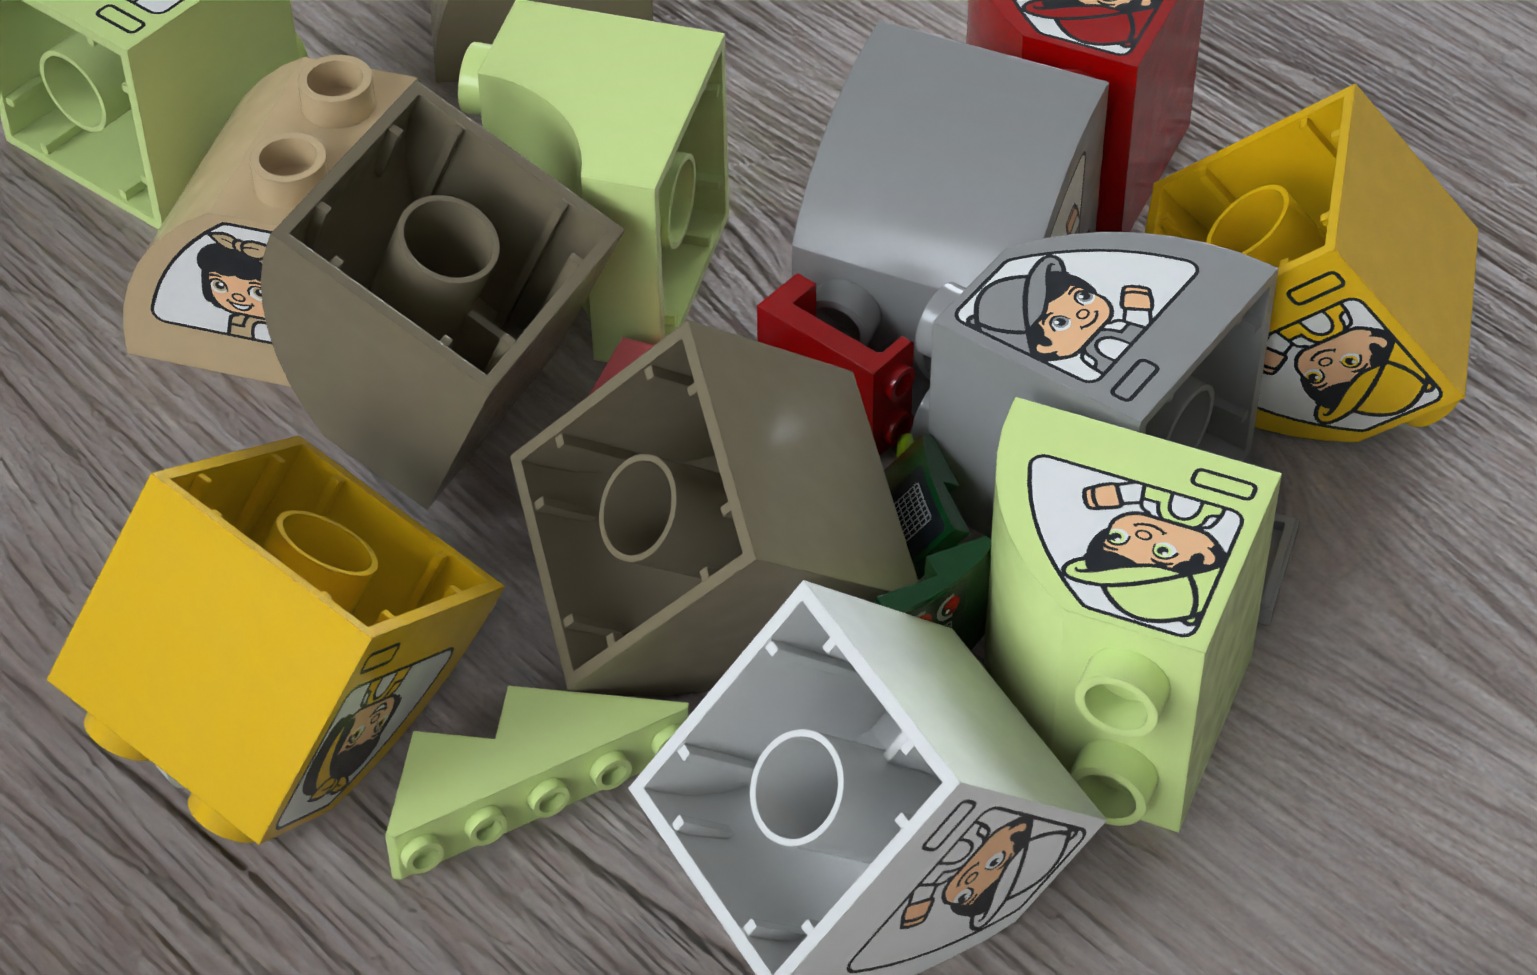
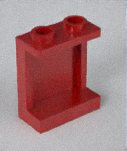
M799 273L792 276L757 305L758 342L853 371L879 456L891 445L896 446L899 436L910 432L914 420L911 413L912 385L915 379V370L913 369L914 342L901 336L885 351L875 352L816 317V283Z

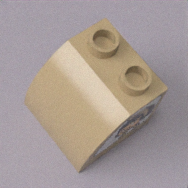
M329 55L318 59L302 57L279 67L254 85L228 118L136 265L128 283L123 305V330L127 354L291 387L276 356L268 333L262 306V261L269 236L415 80L419 81L418 77L370 69L364 61L349 55Z

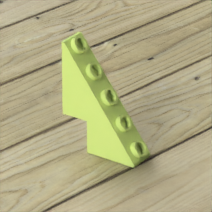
M508 685L495 739L413 731L385 836L392 879H404L413 874L428 872L448 858L475 846L488 845L513 829L538 818L553 816L567 805L596 792L618 787L628 778L641 773L688 718L689 703Z

